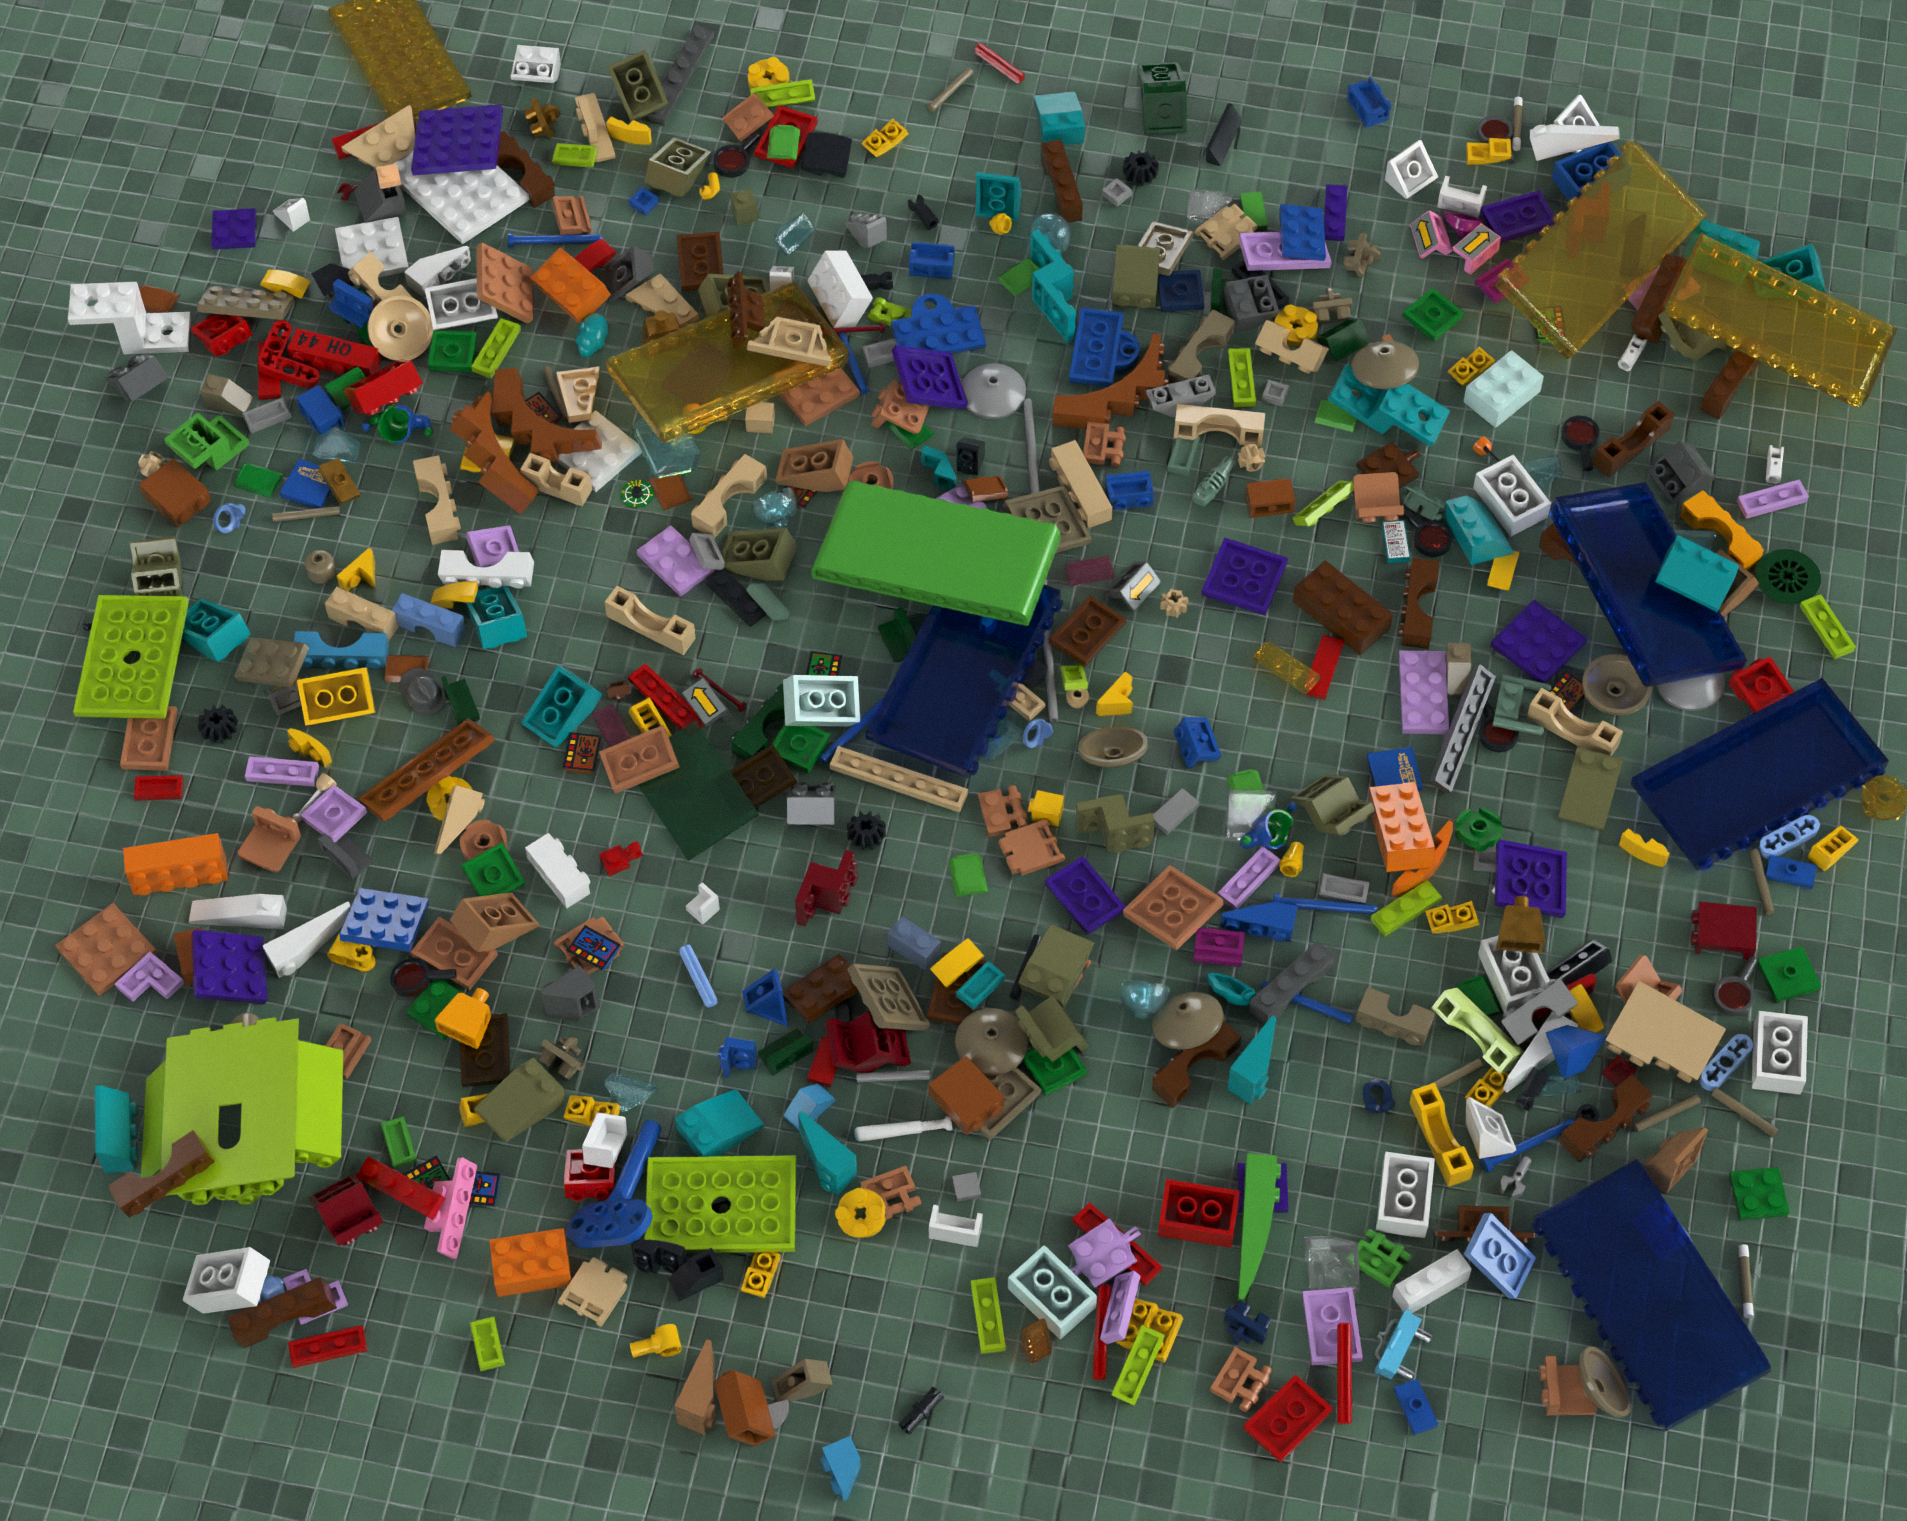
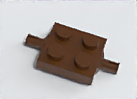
M1392 441L1358 461L1356 467L1362 474L1395 472L1398 475L1400 489L1418 478L1419 472L1411 464V461L1420 457V453L1415 448L1409 453L1404 454Z

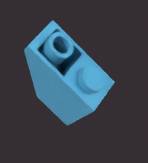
M850 1436L823 1447V1457L820 1458L825 1473L829 1471L833 1480H830V1484L834 1494H840L843 1501L848 1500L861 1468L860 1456Z

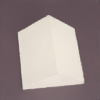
M1581 94L1577 95L1554 120V125L1600 126ZM1582 149L1572 151V153L1576 154L1580 152Z
M1418 140L1387 162L1385 181L1405 199H1408L1438 178L1421 140Z
M1469 1097L1466 1100V1127L1479 1159L1516 1151L1503 1115Z

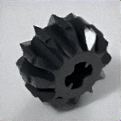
M1138 150L1137 154L1130 152L1129 157H1125L1123 173L1126 175L1127 181H1132L1133 185L1141 183L1143 186L1145 182L1151 184L1152 180L1156 179L1159 164L1156 161L1155 155H1149L1148 150L1145 153H1141Z
M223 704L219 708L213 705L212 710L204 708V715H199V732H201L205 740L210 739L212 744L217 740L223 744L225 738L231 740L232 733H237V717L231 708L226 709Z
M860 811L859 817L852 815L851 822L847 824V838L852 841L854 847L860 845L862 851L867 846L873 850L874 844L881 846L882 839L886 837V824L884 821H881L879 814L872 816V812L869 811L867 815H864Z

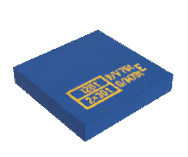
M298 459L280 491L281 498L316 509L323 508L332 491L318 470L320 465Z
M1413 747L1367 753V762L1374 787L1416 782L1418 791H1422L1423 784Z

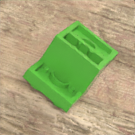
M196 413L164 439L165 444L194 469L203 462H206L216 471L250 445L249 440L220 415L209 422L199 413Z

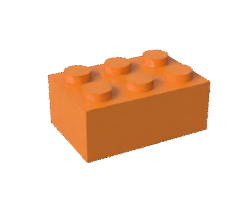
M561 247L530 277L543 294L579 324L589 314L594 313L611 295L603 282Z
M564 1228L489 1239L494 1285L498 1297L566 1287L571 1282Z

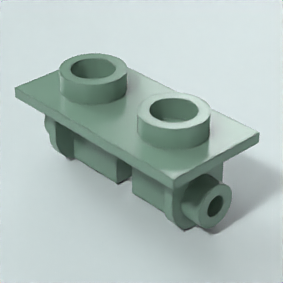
M1405 487L1408 494H1403L1400 499L1404 507L1417 513L1420 506L1424 508L1420 513L1421 516L1431 521H1441L1443 517L1441 511L1445 512L1446 509L1445 503L1434 496L1432 499L1424 495L1425 492L1418 487Z

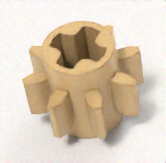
M1247 444L1241 448L1237 460L1240 468L1245 467L1246 470L1253 472L1263 466L1262 463H1265L1264 458L1266 456L1263 448L1258 449L1255 444Z
M150 451L148 456L142 454L138 461L139 467H141L140 472L144 476L149 477L166 464L163 463L165 458L153 451Z
M1170 589L1167 595L1162 594L1160 609H1165L1166 616L1178 618L1181 612L1186 613L1188 597H1183L1182 590Z

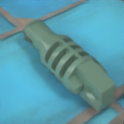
M1224 456L1220 464L1209 471L1193 495L1194 503L1206 506L1227 482V475L1236 465V461L1232 457Z

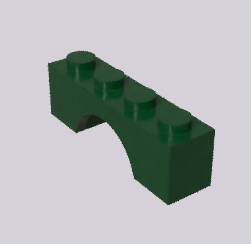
M783 684L776 688L774 695L769 700L766 699L762 703L760 710L755 715H751L742 730L735 732L732 736V753L742 760L746 761L767 748L768 742L764 735L766 728L774 721L785 718Z

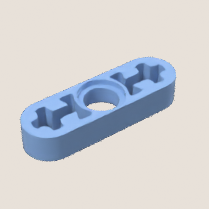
M1804 815L1764 836L1758 846L1760 855L1765 859H1769L1770 855L1780 856L1816 836L1820 827L1818 819L1812 815ZM1804 824H1805L1806 826H1810V825L1812 826V829H1810V828H1805L1804 830H1802L1803 827H1804ZM1791 833L1794 835L1795 840L1786 841L1783 838V834ZM1766 844H1767L1769 847H1770V846H1773L1774 844H1776V845L1774 846V849H1773V850H1772L1771 848H1768V849L1765 848V847H1766Z
M1744 1034L1735 1035L1709 1062L1699 1078V1083L1705 1090L1714 1091L1716 1087L1719 1088L1750 1055L1753 1047L1751 1038ZM1743 1043L1745 1048H1741L1736 1055L1734 1051L1737 1045ZM1724 1057L1729 1058L1733 1065L1731 1067H1724L1720 1064L1719 1060ZM1715 1070H1717L1719 1073L1716 1075L1715 1080L1709 1082L1707 1077H1711Z

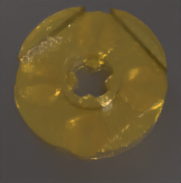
M1880 775L1872 778L1870 782L1864 785L1861 792V804L1865 809V814L1868 817L1880 820H1896L1901 818L1907 809V788L1905 786L1902 787L1898 783L1899 780L1891 776ZM1882 794H1885L1886 797L1889 798V799H1891V800H1888V802H1885V801L1881 800L1880 798H1881Z

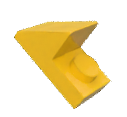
M368 548L337 575L341 589L349 591L351 588L356 587L362 579L375 588V559L371 548Z
M1124 672L1097 701L1096 714L1098 716L1132 713L1133 702L1127 698L1133 689L1132 676Z

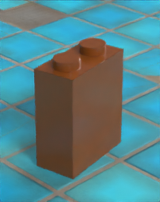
M174 458L139 484L143 498L177 528L181 524L188 522L194 514L204 509L211 502L208 489Z
M967 1056L963 1057L928 1084L929 1096L966 1136L972 1131H978L991 1116L996 1117L999 1115L1004 1107V1096Z
M736 1370L727 1371L722 1374V1377L714 1380L729 1438L757 1446L776 1437L761 1380Z

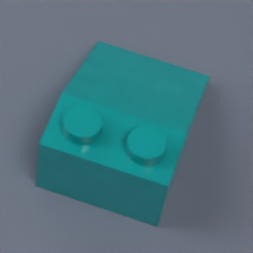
M1075 91L1034 96L1042 143L1060 139L1063 145L1084 143L1085 124Z
M977 172L976 216L992 218L998 213H1004L1012 221H1018L1022 202V186L1019 177Z
M1812 244L1755 262L1751 268L1757 300L1807 298L1826 292L1820 259Z
M501 586L499 588L489 587L479 590L474 602L465 603L483 649L496 648L501 644L517 642L527 637L523 614L508 586Z
M200 598L187 609L182 639L205 657L219 662L251 635L240 613Z
M558 665L521 724L557 748L569 736V733L573 732L591 714L603 693L571 671Z
M1273 1015L1230 1068L1227 1089L1250 1105H1252L1256 1098L1260 1100L1267 1090L1265 1085L1269 1079L1267 1073L1276 1024V1017Z
M737 1089L696 1104L675 1118L676 1131L697 1157L721 1156L764 1127V1123Z
M800 1111L798 1113L800 1137L820 1181L819 1184L825 1191H832L838 1196L857 1177L856 1155L804 1112Z

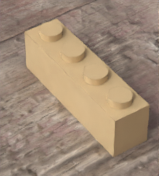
M1076 440L1051 448L1050 467L1053 471L1056 470L1060 485H1064L1087 529L1112 520V506Z

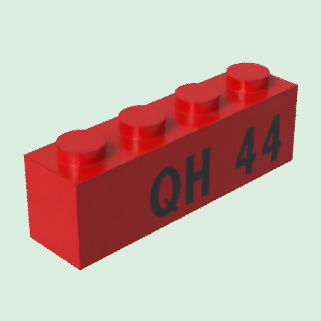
M299 328L296 329L287 348L290 360L318 370L332 371L338 375H344L352 369L359 367L365 377L375 373L381 363L379 348Z

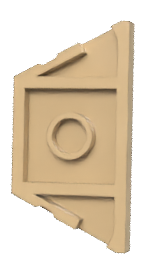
M408 105L342 146V151L355 156L364 164L371 165L375 170L376 167L394 164L396 161L406 157L414 150L416 137L411 106Z
M776 317L770 322L768 327L759 332V336L754 341L750 340L747 344L748 351L827 367L831 365V357L828 356L825 339L822 338L820 325Z

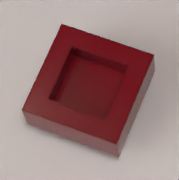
M1618 1055L1602 1071V1075L1617 1087L1629 1076H1635L1637 1069Z

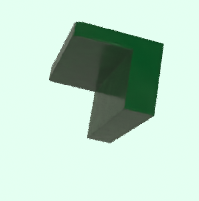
M1213 268L1210 312L1215 310L1229 317L1222 294L1226 282L1236 280L1221 279L1222 268Z
M1350 318L1316 337L1318 344L1328 346L1333 361H1339L1370 343L1362 319Z
M903 608L894 610V620L878 625V631L893 661L899 662L920 654V642Z
M446 676L441 677L444 692L457 725L466 719H470L473 722L480 720L466 680L462 679L449 684Z
M795 1029L758 1051V1056L770 1073L775 1075L814 1052L813 1040L808 1034L803 1036L799 1029Z

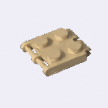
M1233 204L1231 207L1224 206L1200 225L1194 233L1197 236H1201L1207 242V246L1214 248L1220 254L1219 257L1225 260L1240 248L1239 234L1254 233L1258 227L1254 221L1244 215L1245 213L1236 204ZM1204 232H1206V233L1211 237V239H1209V238L1204 234ZM1216 244L1220 245L1224 249V251H1222Z
M592 1257L589 1263L586 1261L582 1263L559 1298L558 1304L561 1306L567 1305L576 1310L577 1314L581 1317L585 1315L596 1321V1325L602 1327L626 1291L627 1284L625 1282L628 1277L613 1267L606 1273L609 1268L608 1264Z

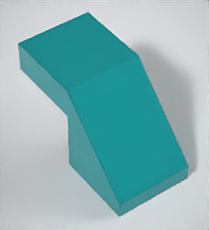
M924 445L921 451V465L935 469L934 485L948 491L955 488L956 475L945 452Z

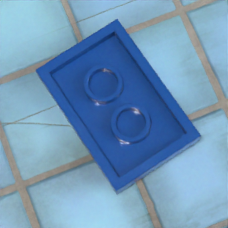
M1280 204L1279 220L1282 257L1324 261L1326 249L1323 208Z

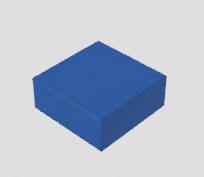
M643 187L629 199V206L645 216L659 203V197Z

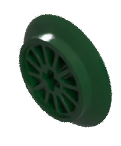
M1778 549L1764 555L1756 566L1755 578L1759 583V588L1769 598L1780 603L1799 604L1804 600L1812 598L1818 592L1821 585V574L1815 562L1807 555L1796 550Z

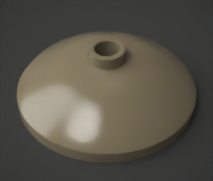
M1390 340L1373 342L1363 347L1356 353L1352 362L1353 374L1356 379L1362 384L1376 389H1391L1402 386L1415 377L1419 368L1418 356L1412 348L1403 343Z
M1609 654L1595 659L1587 666L1582 679V688L1585 697L1595 708L1607 714L1621 716L1632 714L1644 707L1651 695L1652 681L1645 667L1635 659L1620 654Z
M1121 726L1106 727L1084 736L1079 742L1078 751L1082 759L1094 766L1119 768L1140 759L1148 749V740L1141 731Z
M1200 992L1182 993L1167 1000L1157 1010L1153 1017L1152 1029L1156 1039L1162 1045L1179 1050L1191 1049L1208 1042L1218 1033L1223 1023L1224 1014L1220 1003L1211 995Z
M986 1008L973 1012L961 1022L955 1036V1047L960 1060L967 1056L984 1075L996 1076L1010 1072L1022 1062L1028 1048V1036L1016 1022L1018 1019L1016 1016L1002 1009ZM994 1032L996 1035L991 1037L988 1033Z
M1590 1346L1582 1350L1579 1358V1375L1585 1396L1610 1416L1623 1418L1631 1411V1398L1618 1368L1600 1349Z

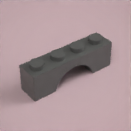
M1316 941L1251 999L1249 1014L1263 1026L1272 1015L1276 1019L1280 1017L1289 1002L1301 989L1310 983L1316 984L1332 970L1335 956L1321 943Z

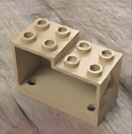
M1638 981L1605 1042L1609 1044L1607 1049L1618 1055L1621 1052L1629 1055V1061L1639 1067H1642L1643 1064L1648 1066L1652 1058L1657 1060L1655 1062L1657 1066L1666 1071L1669 1068L1678 1072L1677 1077L1690 1083L1691 1080L1696 1082L1700 1077L1726 1028L1645 983Z

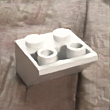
M517 45L511 80L546 83L558 81L561 66L559 48Z

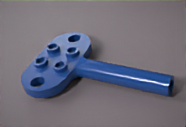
M653 1120L644 1121L610 1197L603 1202H596L583 1207L572 1217L568 1223L566 1233L567 1238L576 1247L594 1248L625 1245L637 1240L646 1232L652 1221V1211L642 1200L631 1198L648 1162V1157H650L661 1133L662 1127L659 1123Z

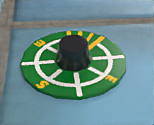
M642 480L630 481L621 490L623 502L633 508H641L648 505L654 497L652 486Z

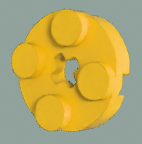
M776 57L760 60L748 68V84L750 88L788 83L790 80L788 68ZM765 76H772V79L769 80L768 78H764V77H765Z
M1287 305L1275 318L1276 324L1290 330L1287 336V345L1301 346L1304 338L1313 341L1317 335V315L1306 308ZM1292 324H1298L1301 327L1294 329Z
M448 776L428 791L427 804L435 818L443 821L448 804L446 797L450 796L453 786L457 785L472 790V787L465 780Z
M855 1188L841 1198L835 1211V1216L838 1219L839 1226L846 1234L856 1238H868L876 1235L883 1228L886 1221V1206L884 1200L876 1192L869 1189ZM865 1207L866 1218H857L858 1208L862 1209Z

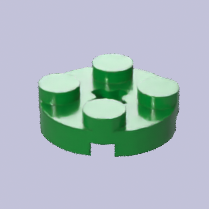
M1472 808L1464 810L1456 820L1455 837L1458 840L1475 848L1477 851L1483 852L1488 847L1494 846L1501 839L1503 827L1501 826V819L1497 814L1484 808H1479V811L1472 812ZM1474 827H1483V830H1477Z

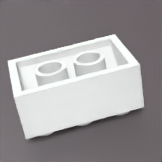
M477 278L425 288L433 331L498 318L495 307L477 299Z

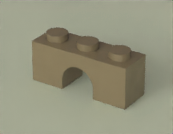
M1367 987L1357 1011L1356 1022L1365 1028L1380 1030L1387 1036H1396L1404 1039L1411 1045L1424 1047L1436 1012L1413 1004L1408 1014L1395 1016L1387 1008L1390 995Z

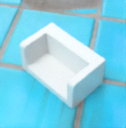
M1445 176L1437 207L1478 218L1485 199L1487 186H1482L1479 195L1448 187L1450 177Z
M597 1113L582 1145L584 1164L613 1168L627 1137L625 1117Z
M933 1205L929 1223V1238L978 1247L983 1214L977 1213L975 1220L939 1213V1206Z

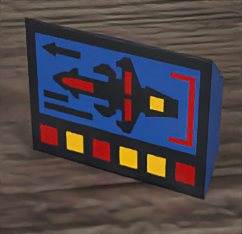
M584 925L566 951L604 970L616 956L621 944Z
M476 1171L469 1204L495 1207L500 1185V1173Z

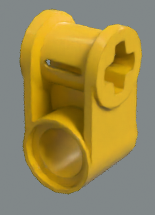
M338 934L327 953L331 961L359 970L360 972H368L376 964V959L372 954L370 945L340 941V934Z

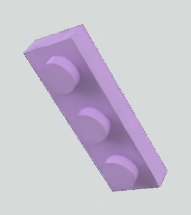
M1799 479L1738 496L1737 503L1745 519L1805 503L1808 501L1809 496Z
M249 757L245 779L250 782L315 787L319 764L312 761Z
M1262 846L1217 895L1223 899L1225 904L1233 910H1237L1279 866L1281 859Z
M1135 1271L1115 1276L1100 1340L1105 1344L1123 1340L1126 1337L1140 1280V1275Z

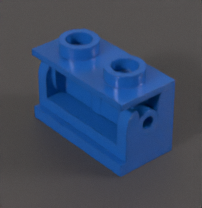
M1369 77L1368 83L1367 81H1361L1348 85L1347 100L1366 128L1389 119L1390 101L1383 96L1380 86L1377 83L1375 84L1371 77Z
M912 242L909 276L952 279L955 245Z
M319 385L296 397L299 411L321 439L326 438L328 434L337 430L340 425L345 427L343 422L345 415L339 405L335 406L332 403L333 399L329 392H324Z
M1150 471L1105 475V492L1112 510H1123L1131 507L1142 508L1153 505L1154 491Z

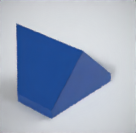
M773 969L742 991L746 1011L788 1027L778 971Z
M1569 1025L1545 1032L1563 1078L1585 1071L1607 1038L1606 1035Z

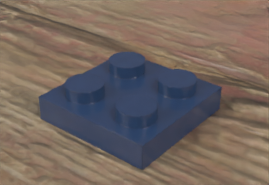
M1200 270L1172 271L1170 276L1158 273L1161 312L1204 309L1205 304Z

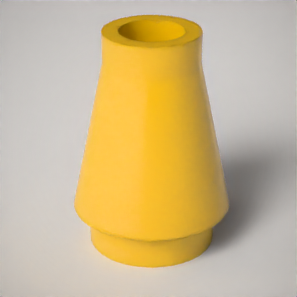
M1292 842L1279 862L1280 871L1285 876L1295 877L1302 871L1304 846L1300 842Z

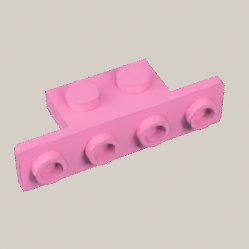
M463 1157L457 1159L452 1181L434 1182L433 1191L446 1199L433 1220L426 1217L424 1229L429 1232L441 1231L437 1251L451 1259H456L458 1256L477 1170L476 1164Z

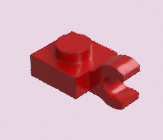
M638 841L629 844L624 850L621 845L599 853L601 862L609 877L630 868L629 861L643 856Z

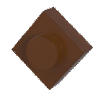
M628 680L605 684L608 698L622 699L626 697V694L631 693Z

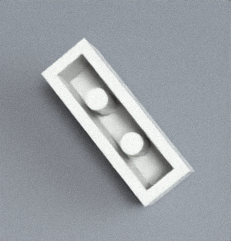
M547 833L525 847L527 859L566 909L590 894L589 884L591 882L585 872H579L576 868L577 863L571 855L567 856L564 853V847L559 839L556 838L554 840Z
M1456 1249L1396 1284L1392 1297L1403 1312L1409 1309L1410 1313H1414L1467 1282L1472 1268L1459 1250Z

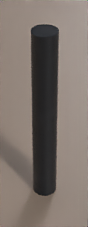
M1033 935L1009 995L1014 1000H1018L1022 989L1018 982L1030 957L1042 939L1039 935Z

